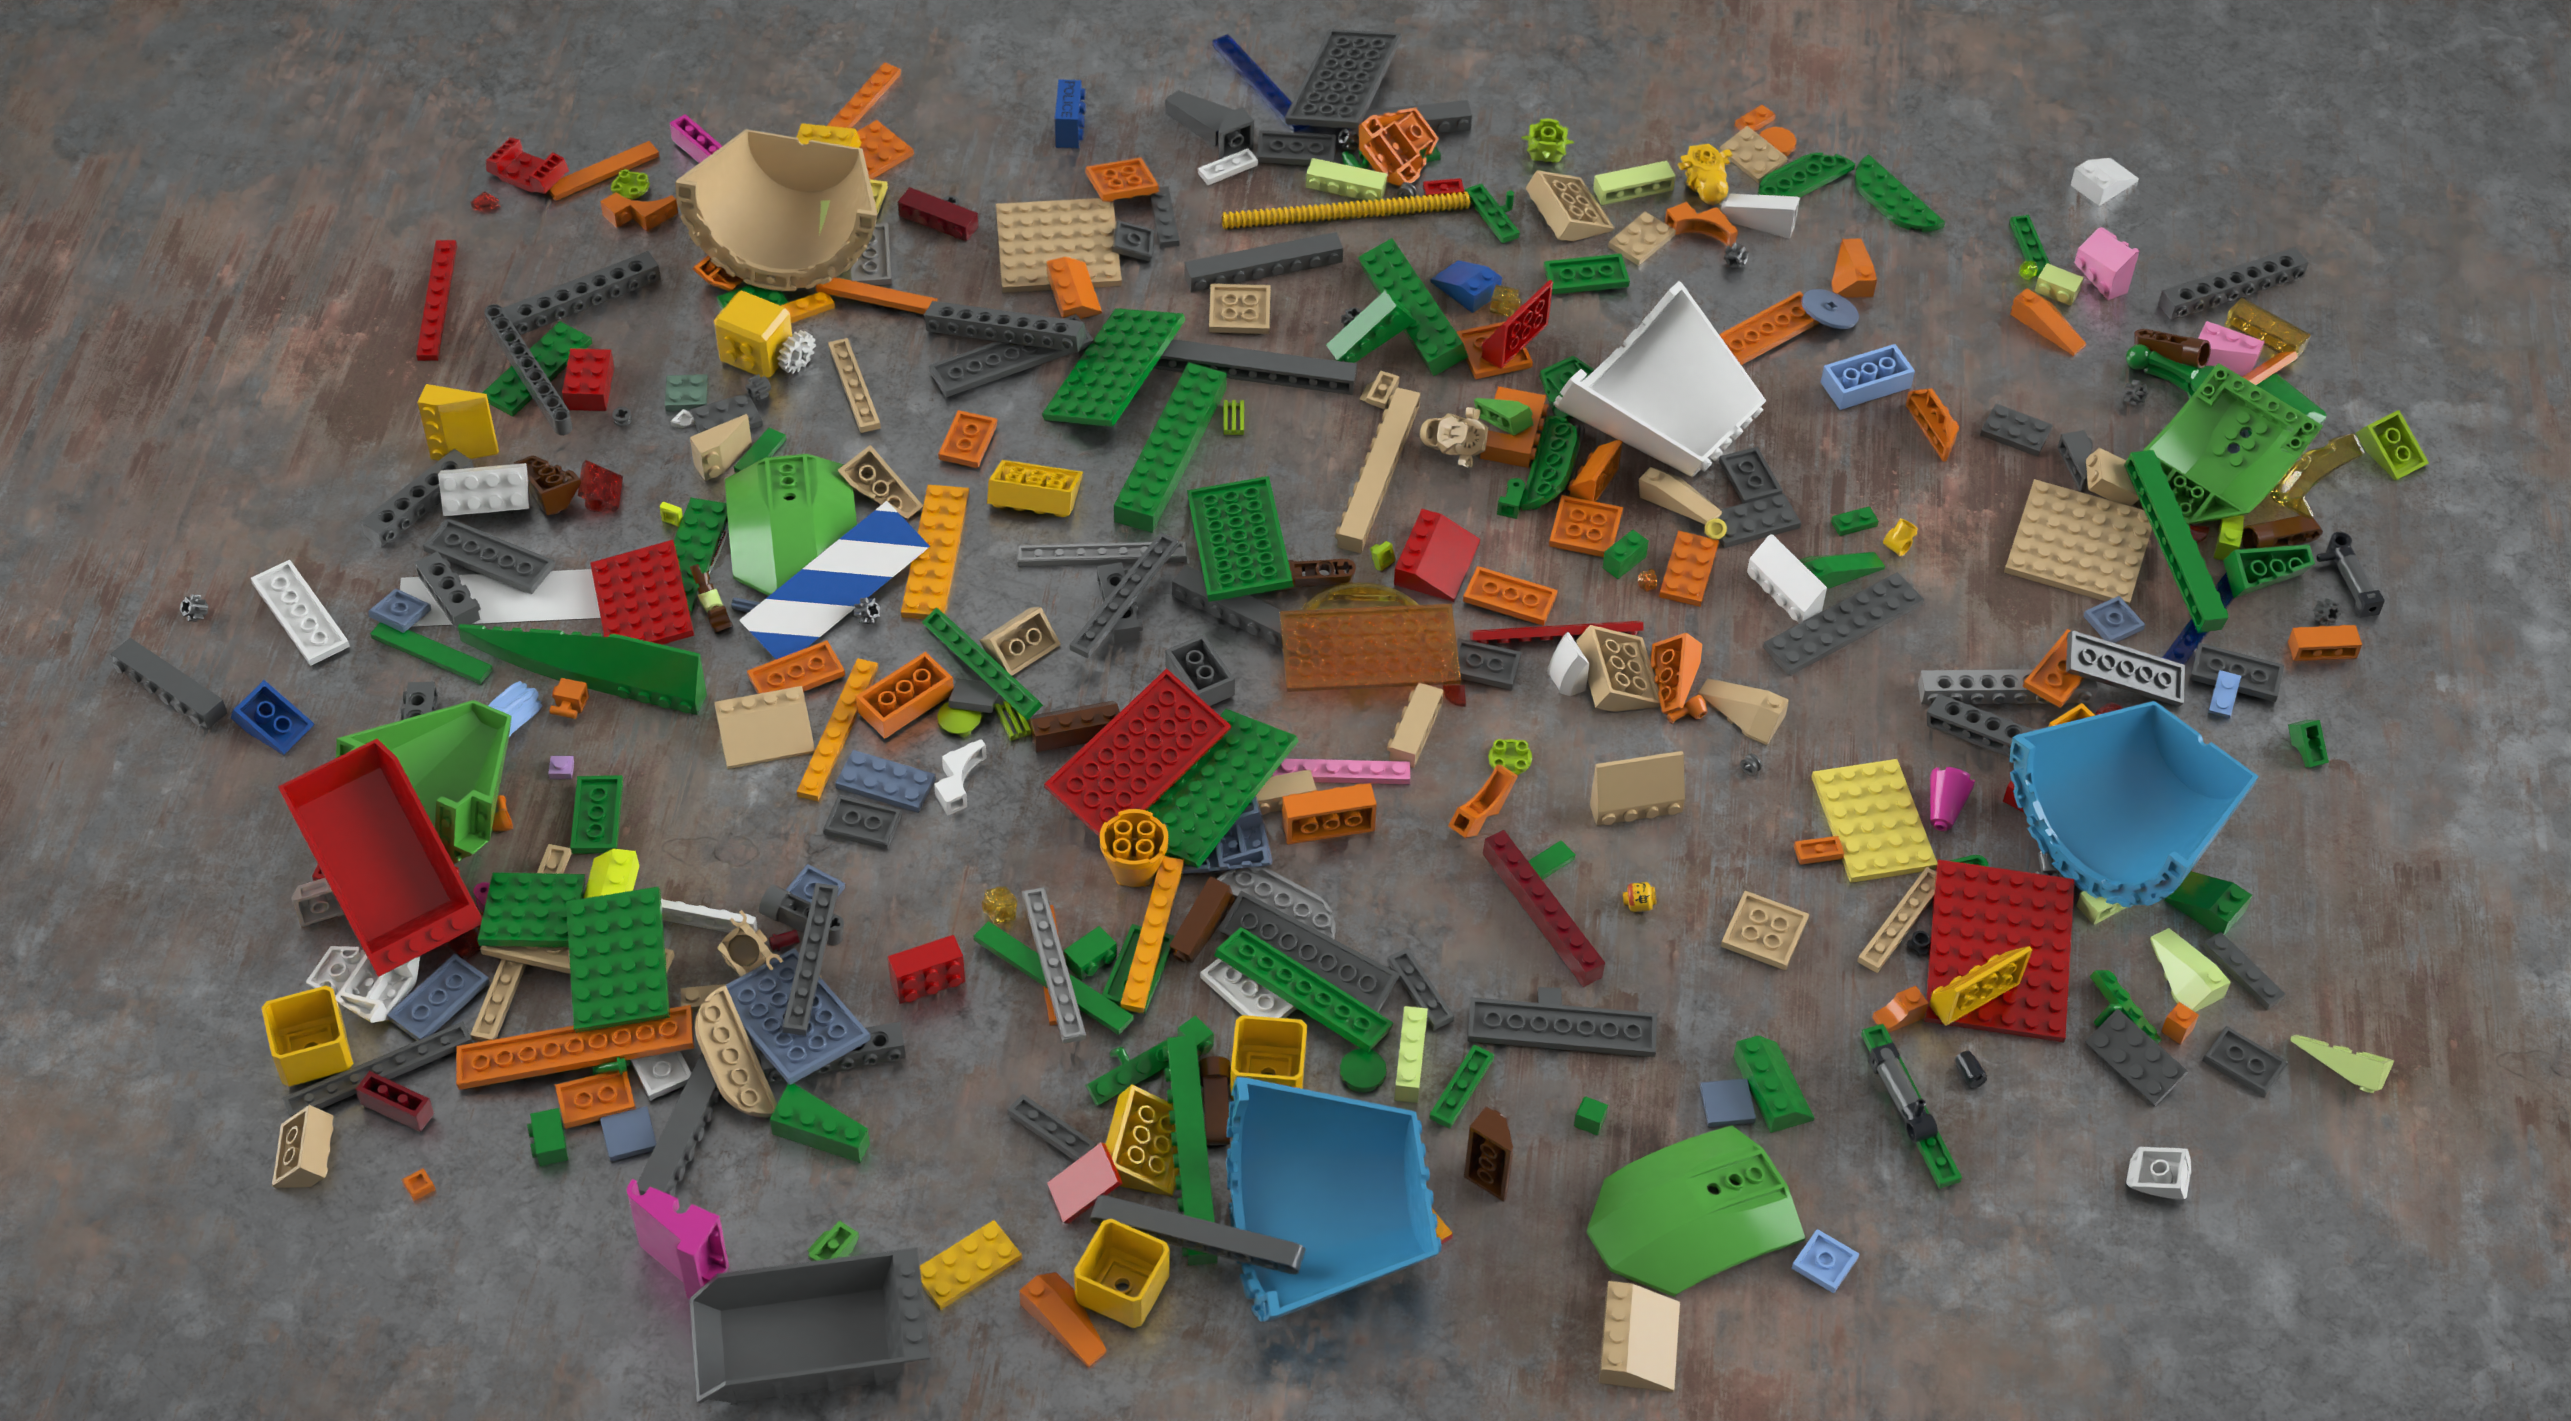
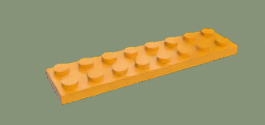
M928 484L918 534L930 547L911 562L901 608L902 618L925 619L936 607L944 614L946 613L970 494L969 488Z

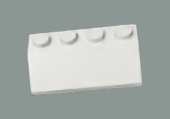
M1770 534L1750 557L1747 573L1766 593L1775 599L1779 606L1789 613L1793 620L1800 624L1822 612L1827 587L1773 534Z

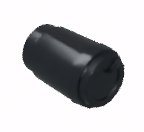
M1964 1051L1956 1056L1954 1061L1968 1087L1978 1088L1987 1081L1985 1070L1971 1051Z

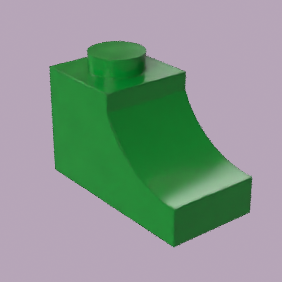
M2303 720L2288 724L2292 746H2295L2300 752L2305 767L2310 768L2329 763L2320 720Z

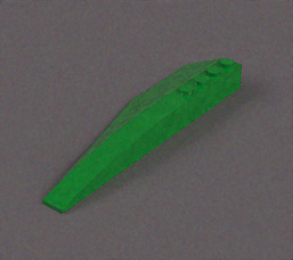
M458 625L459 636L462 642L500 660L558 681L561 678L584 682L587 683V688L590 690L698 715L707 696L700 653L618 634L602 637L601 633H592L591 636H584L581 632L574 631L569 635L559 630L530 629L529 632H523L521 628H513L511 631H508L498 626H494L493 629H487L483 625Z

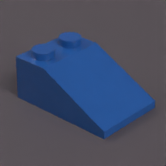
M1458 260L1431 278L1430 282L1474 313L1500 295L1502 277L1487 266Z
M265 680L233 709L230 717L248 734L282 755H285L315 725Z

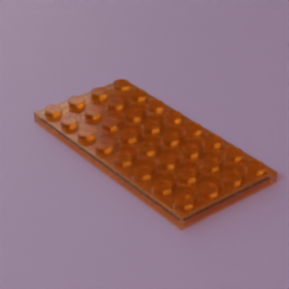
M1452 604L1280 611L1279 613L1287 692L1417 686L1418 683L1426 685L1460 684L1461 682Z

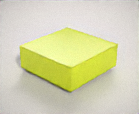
M662 502L659 506L662 521L679 527L683 518L682 508Z

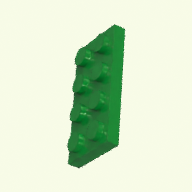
M1622 254L1544 261L1547 280L1553 281L1552 295L1624 288L1630 285Z
M622 775L577 776L570 844L572 854L605 853L611 849H617L623 792Z
M1132 924L1102 993L1104 997L1120 1007L1142 926ZM1165 933L1143 1014H1146L1170 956L1171 949L1169 945L1175 937L1174 935Z

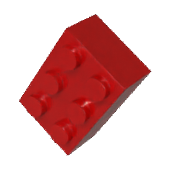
M570 348L562 390L563 401L568 410L607 411L614 371L611 349Z
M954 935L887 956L890 983L899 1004L912 1002L917 998L933 995L938 991L957 987L965 983L964 958Z

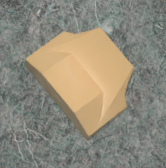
M1380 371L1376 380L1367 384L1359 400L1366 401V403L1382 409H1387L1389 407V397L1394 395L1398 387L1399 376Z

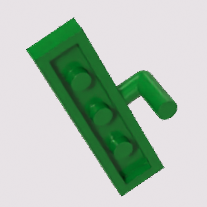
M1482 183L1465 189V192L1469 194L1470 203L1502 244L1519 238V230L1505 214L1513 209V191L1509 190L1506 192L1505 205L1499 206Z
M2095 970L2089 976L2110 1003L2094 1020L2096 1026L2100 1027L2119 1009L2157 1044L2162 1041L2157 1034L2156 1028L2147 1021L2143 1011L2134 1004L2130 994L2121 987L2117 977L2109 970Z
M1167 1040L1160 1042L1132 1059L1129 1058L1123 1047L1111 1050L1110 1057L1113 1059L1119 1058L1121 1065L1085 1085L1095 1105L1098 1106L1125 1091L1130 1085H1135L1169 1066L1168 1061L1163 1060V1047H1167Z

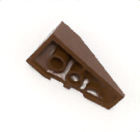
M534 455L514 462V464L526 463L529 490L547 516L558 514L561 510L566 509L581 484V479L574 471H563L561 466L555 465L553 467L549 465L548 461Z

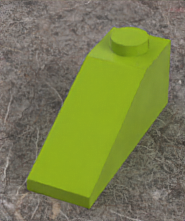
M2243 515L2221 519L2214 559L2223 561L2234 550H2239L2243 534Z

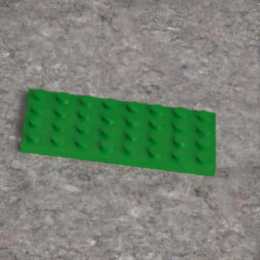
M1115 308L1094 338V343L1089 345L1043 411L1042 416L1044 420L1113 427L1185 322L1184 314Z
M1269 476L1187 490L1208 602L1294 587Z
M1225 709L1220 716L1231 725V730L1146 810L1153 813V817L1157 818L1167 827L1168 848L1165 855L1171 858L1182 859L1185 864L1198 869L1299 742L1296 735Z

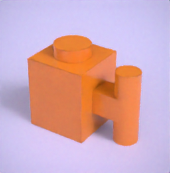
M561 678L558 686L554 687L552 693L556 706L551 705L549 713L576 719L578 713H582L589 698L587 683Z

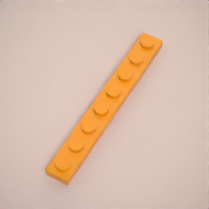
M857 658L797 789V797L819 802L858 715L856 696L871 686L878 670V663Z
M1164 856L1158 868L1121 1000V1008L1124 1010L1144 1013L1184 867V860Z

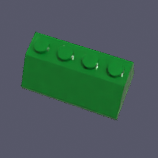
M1759 1035L1737 1041L1733 1057L1743 1078H1747L1749 1090L1770 1133L1814 1121L1815 1118L1778 1043Z

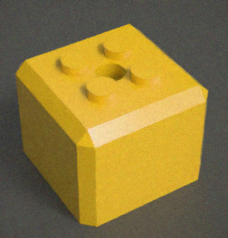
M741 290L736 293L714 319L720 361L754 375L759 374L760 377L765 376L769 378L779 367L778 363L780 361L778 357L781 355L779 350L784 348L783 343L786 342L789 336L793 337L790 313L786 308Z
M328 986L314 988L266 1001L261 1007L272 1058L282 1084L290 1087L341 1073L352 1067L353 1060L346 1030L333 988Z
M1242 1015L1236 1019L1230 1082V1098L1233 1101L1234 1096L1231 1093L1236 1077H1245L1303 1089L1307 1025L1302 1020ZM1269 1072L1273 1075H1265L1264 1073Z
M1113 1219L1102 1221L1074 1269L1077 1303L1129 1327L1142 1326L1169 1278V1248L1167 1242ZM1120 1283H1126L1129 1288L1125 1291H1119L1116 1289V1286Z

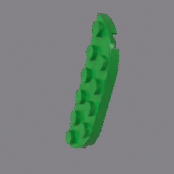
M1823 152L1807 154L1765 176L1759 185L1758 195L1801 198L1853 171L1855 163L1838 154H1835V156L1823 155Z
M1867 155L1859 162L1855 172L1857 190L1891 222L1910 230V227L1922 229V232L1935 231L1944 227L1945 221L1874 158Z
M1546 417L1524 495L1520 503L1523 511L1538 509L1554 499L1566 488L1570 479L1580 438L1575 426L1563 417Z

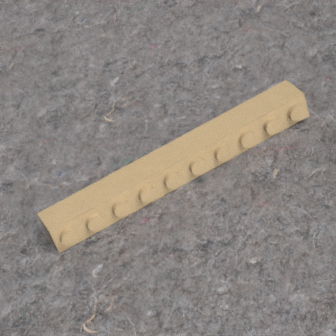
M1397 387L1394 395H1390L1388 401L1389 408L1384 410L1383 423H1379L1376 435L1378 436L1373 438L1371 443L1372 451L1371 453L1367 452L1365 458L1366 466L1361 467L1359 473L1360 480L1354 484V495L1348 499V510L1342 514V525L1336 529L1337 548L1362 554L1420 407L1419 392Z

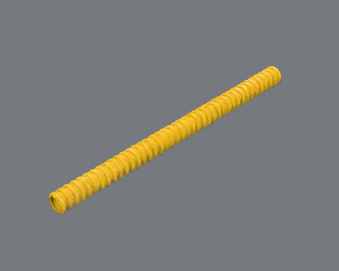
M1458 192V194L1452 193V195L1446 193V195L1440 194V196L1434 194V196L1428 195V197L1422 195V197L1416 196V198L1410 196V198L1404 197V199L1398 197V199L1392 198V200L1386 198V200L1380 199V201L1374 199V201L1368 200V202L1362 200V202L1356 201V203H1353V201H1350V203L1344 202V204H1341V202H1338V204L1332 203V205L1326 203L1324 206L1323 204L1319 206L1314 204L1312 207L1311 205L1307 207L1302 205L1300 208L1299 206L1295 208L1290 206L1288 209L1287 207H1283V209L1278 207L1276 210L1275 208H1271V210L1266 208L1265 211L1253 209V212L1241 210V213L1229 211V214L1223 212L1222 225L1224 229L1228 227L1233 229L1240 226L1242 228L1246 226L1252 227V225L1258 227V225L1264 226V224L1270 226V224L1276 225V223L1282 225V223L1288 224V222L1294 224V222L1300 223V221L1306 223V221L1312 222V220L1318 222L1320 219L1321 221H1324V219L1330 221L1332 218L1333 220L1337 218L1342 220L1344 217L1345 219L1349 217L1354 219L1356 216L1357 218L1361 216L1366 218L1368 215L1369 217L1373 215L1378 217L1379 214L1381 216H1385V214L1390 216L1391 213L1393 215H1397V213L1402 215L1403 212L1405 214H1409V212L1414 214L1415 211L1417 213H1421V211L1426 213L1427 210L1429 212H1433V210L1438 212L1439 209L1441 211H1445V209L1450 211L1451 208L1453 210H1457V208L1462 210L1463 207L1469 209L1470 197L1468 192H1464V194Z

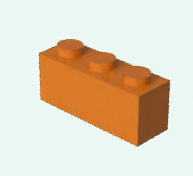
M2356 625L2292 628L2288 639L2294 661L2356 659L2362 647Z

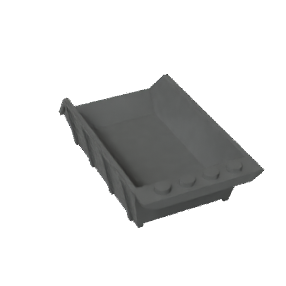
M918 1248L719 1273L690 1298L698 1403L714 1400L736 1405L737 1402L770 1397L780 1399L784 1398L785 1395L822 1390L832 1392L836 1391L837 1388L874 1383L882 1385V1382L895 1381L905 1362L930 1359Z

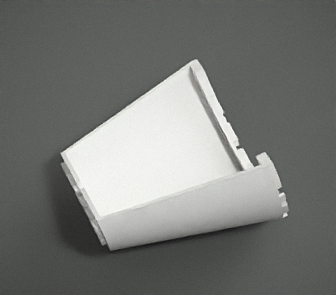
M1678 281L1642 321L1643 323L1624 340L1623 345L1625 348L1622 346L1619 349L1617 348L1586 379L1584 378L1587 374L1580 369L1560 391L1563 397L1558 395L1554 406L1564 413L1693 477L1700 470L1705 472L1711 466V460L1715 462L1723 454L1721 449L1726 450L1733 442L1732 438L1736 440L1743 433L1741 428L1745 429L1753 421L1752 417L1756 419L1763 411L1761 407L1766 402V399L1687 289Z

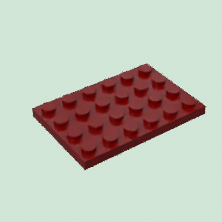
M673 540L590 562L604 637H609L610 634H618L663 645L695 636Z

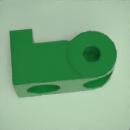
M1512 478L1507 482L1506 497H1499L1497 515L1514 519L1518 518L1521 508L1520 503L1525 490V482L1522 479Z

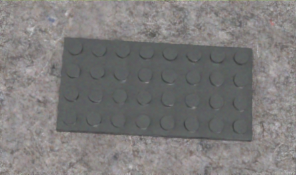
M1329 29L1285 116L1286 124L1359 129V125L1362 123L1402 40L1401 33Z

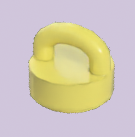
M1710 519L1705 525V533L1711 539H1720L1726 534L1727 526L1721 519Z

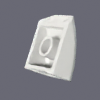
M1567 632L1554 651L1548 666L1547 675H1550L1559 689V693L1573 696L1586 691L1589 662L1570 633Z
M325 878L297 886L291 898L301 928L329 918L345 915Z
M2138 1147L2130 1159L2126 1184L2130 1188L2147 1194L2184 1200L2187 1198L2191 1174V1159L2188 1149Z

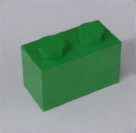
M1631 530L1605 551L1602 568L1615 578H1621L1646 558L1649 541L1635 530Z
M1098 926L1063 950L1066 965L1082 981L1088 976H1093L1105 964H1110L1117 957V943Z
M559 1108L531 1113V1123L527 1124L529 1138L534 1137L535 1143L530 1144L533 1158H538L539 1166L569 1161Z

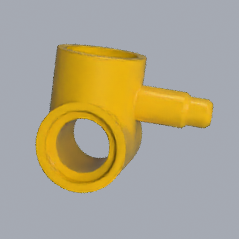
M1899 519L1896 526L1885 536L1883 545L1897 555L1903 556L1912 546V538L1917 535L1918 528L1905 519Z

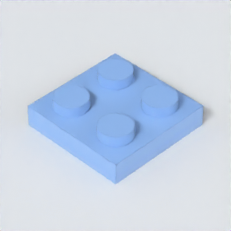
M1817 1229L1793 1262L1791 1269L1830 1292L1835 1293L1858 1260L1859 1253Z

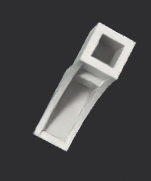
M982 739L971 742L960 749L950 751L942 756L943 770L948 778H943L939 782L934 783L935 797L947 816L968 807L967 793L964 790L963 784L971 769L987 759L986 745Z

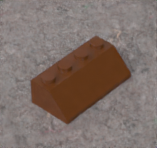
M1107 701L1033 715L1028 720L1036 753L1088 743L1120 713L1118 704L1115 701Z
M1486 1106L1469 1128L1464 1178L1504 1202L1507 1198L1513 1144L1507 1119L1499 1111L1492 1110Z

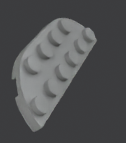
M1249 867L1247 870H1231L1217 879L1230 885L1235 900L1240 891H1243L1333 939L1335 938L1336 923L1329 905L1318 895L1265 868Z

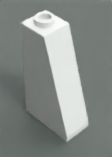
M1729 194L1727 201H1723L1720 211L1726 215L1730 223L1790 239L1795 227L1800 198L1792 196Z

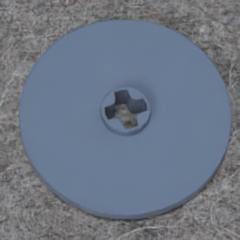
M1812 289L1805 292L1802 297L1801 303L1804 310L1813 319L1824 325L1838 329H1847L1855 326L1859 319V313L1855 306L1846 298L1834 292Z

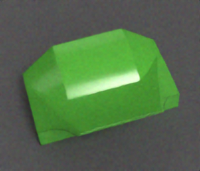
M839 1220L830 1231H824L807 1250L809 1252V1260L818 1261L848 1257L859 1239V1233Z

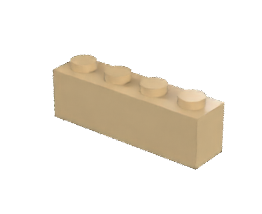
M1418 683L1416 690L1411 691L1408 700L1409 706H1404L1401 715L1402 721L1401 723L1397 722L1394 731L1395 737L1394 739L1390 738L1387 746V751H1390L1389 761H1409L1410 767H1415L1443 701L1442 689Z
M1304 770L1270 777L1256 797L1261 814L1264 815L1269 812L1282 811L1283 796L1309 793L1317 789L1311 770Z

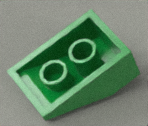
M2190 871L2181 885L2166 897L2164 901L2213 933L2218 934L2222 932L2225 935L2247 911L2253 895L2233 882Z

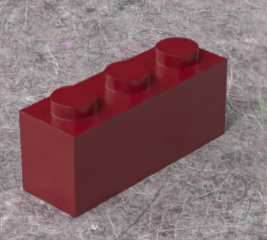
M371 1071L367 1073L356 1087L361 1105L419 1132L423 1130L434 1115L430 1098Z

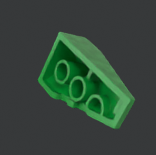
M1875 552L1808 556L1799 560L1827 589L1885 569V565Z

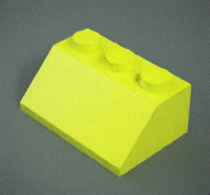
M611 849L594 858L583 899L633 891L640 866L636 851Z

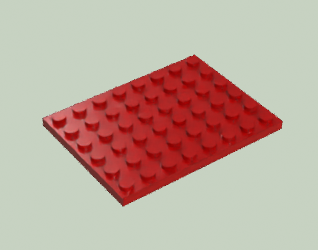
M1938 859L1936 864L1926 990L1928 1006L1924 1022L1944 1025L1929 1006L1931 994L1936 988L1940 986L1944 988L1957 976L1963 977L1967 975L1973 967L1986 964L1994 955L1998 954L2000 956L2007 951L2030 946L2032 952L2019 985L1950 1023L1949 1026L2064 1042L2067 1025L2074 879Z

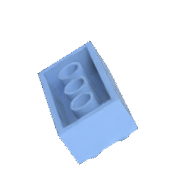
M1896 344L1825 365L1821 384L1837 407L1842 410L1911 388L1915 370Z

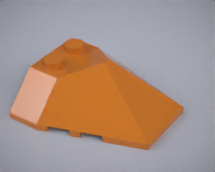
M1417 108L1399 110L1395 113L1388 112L1379 116L1372 115L1359 125V150L1376 172L1386 173L1387 182L1398 186L1405 182L1413 183L1419 178L1420 171L1425 166L1427 158H1422L1419 151L1427 148L1425 156L1430 155L1439 139Z

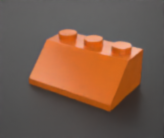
M1066 256L1046 261L1047 276L1062 319L1077 314L1079 319L1102 314L1085 262Z
M1616 440L1600 445L1594 453L1591 452L1585 466L1580 467L1576 479H1572L1568 486L1570 491L1569 497L1597 502L1619 470L1623 441Z

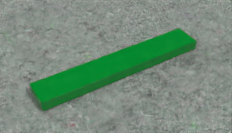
M380 622L370 633L371 638L479 685L483 683L493 670L492 665L410 630L403 633Z

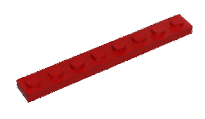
M436 240L416 353L417 361H438L457 250L456 240Z
M1642 621L1470 630V639L1482 644H1488L1489 640L1497 639V643H1508L1510 638H1518L1519 642L1532 641L1531 637H1540V640H1553V636H1561L1562 639L1567 632L1574 638V635L1583 634L1590 625L1625 632L1630 635H1638V631H1644V624Z

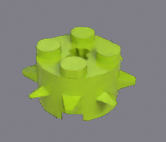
M1541 119L1540 123L1529 125V135L1521 136L1522 139L1528 141L1527 151L1534 161L1558 163L1561 161V157L1566 155V145L1574 143V141L1567 139L1568 128H1563V126L1559 125V121L1554 119Z

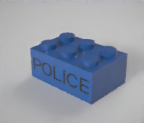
M1058 80L1055 110V142L1058 148H1079V140H1083V129L1081 127H1084L1085 116L1083 114L1086 113V103L1082 101L1085 100V88H1082V80Z

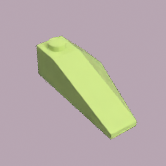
M2170 928L2151 936L2150 941L2157 959L2161 962L2165 971V979L2169 981L2173 999L2177 1003L2180 1002L2196 1012L2225 997L2231 982L2216 964Z
M2300 1035L2291 1036L2290 1040L2353 1084L2359 1085L2360 1090L2374 1093V1090L2378 1091L2383 1088L2394 1060L2367 1052L2352 1054V1050L2347 1047L2334 1045L2332 1048L2329 1047L2327 1042Z

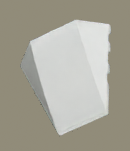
M331 946L306 980V983L312 988L322 986L333 988L339 1004L371 1023L389 1020L387 1014L409 995L417 982L420 956L378 977L364 950H361L360 947Z

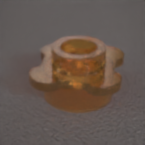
M1649 569L1648 572L1643 571L1638 576V584L1645 592H1649L1650 589H1656L1657 577L1653 569Z

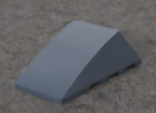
M1256 796L1202 865L1197 869L1184 863L1182 874L1230 871L1268 866L1273 863L1266 827Z

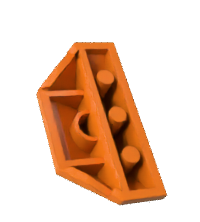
M706 256L693 267V270L708 284L730 292L744 281V279L736 275L732 277L727 274L724 268L717 267L711 262L712 259L709 256Z
M1932 388L1908 391L1906 407L1942 461H1947L1959 431L1957 421L1953 420L1948 408L1943 405Z

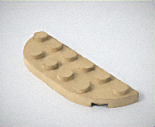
M726 985L713 991L704 1000L697 1012L695 1032L698 1043L715 1083L726 1101L745 1114L755 1117H771L777 1102Z

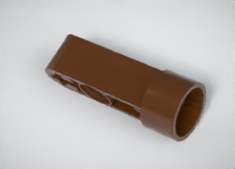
M2139 329L2134 332V345H2145L2151 352L2155 351L2161 356L2177 363L2203 368L2209 360L2211 345L2208 340L2189 338L2149 329Z
M2311 514L2247 525L2243 529L2242 542L2245 549L2293 546L2317 540L2323 534V530Z
M1350 559L1295 562L1288 560L1294 587L1282 590H1293L1295 587L1349 584L1354 578L1356 565ZM1326 570L1329 575H1322L1319 571Z
M1221 1056L1206 1057L1198 1062L1200 1085L1203 1087L1206 1143L1207 1146L1230 1145V1137H1227V1122L1229 1118L1227 1086L1231 1082V1062L1229 1059Z

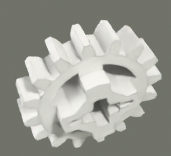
M800 330L798 333L794 332L793 337L789 336L786 342L783 343L784 348L779 350L781 355L778 357L780 361L778 365L783 370L794 374L795 370L799 372L801 366L805 367L811 360L810 355L814 354L812 349L816 347V344H814L815 339L812 335Z

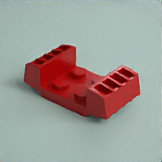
M509 137L502 146L486 159L487 172L497 176L503 182L531 193L536 191L546 194L569 171L565 159L560 155L552 152L543 160L523 152L520 140Z

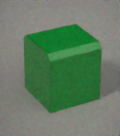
M1584 1097L1575 1115L1574 1126L1598 1136L1607 1116L1608 1105L1592 1098Z

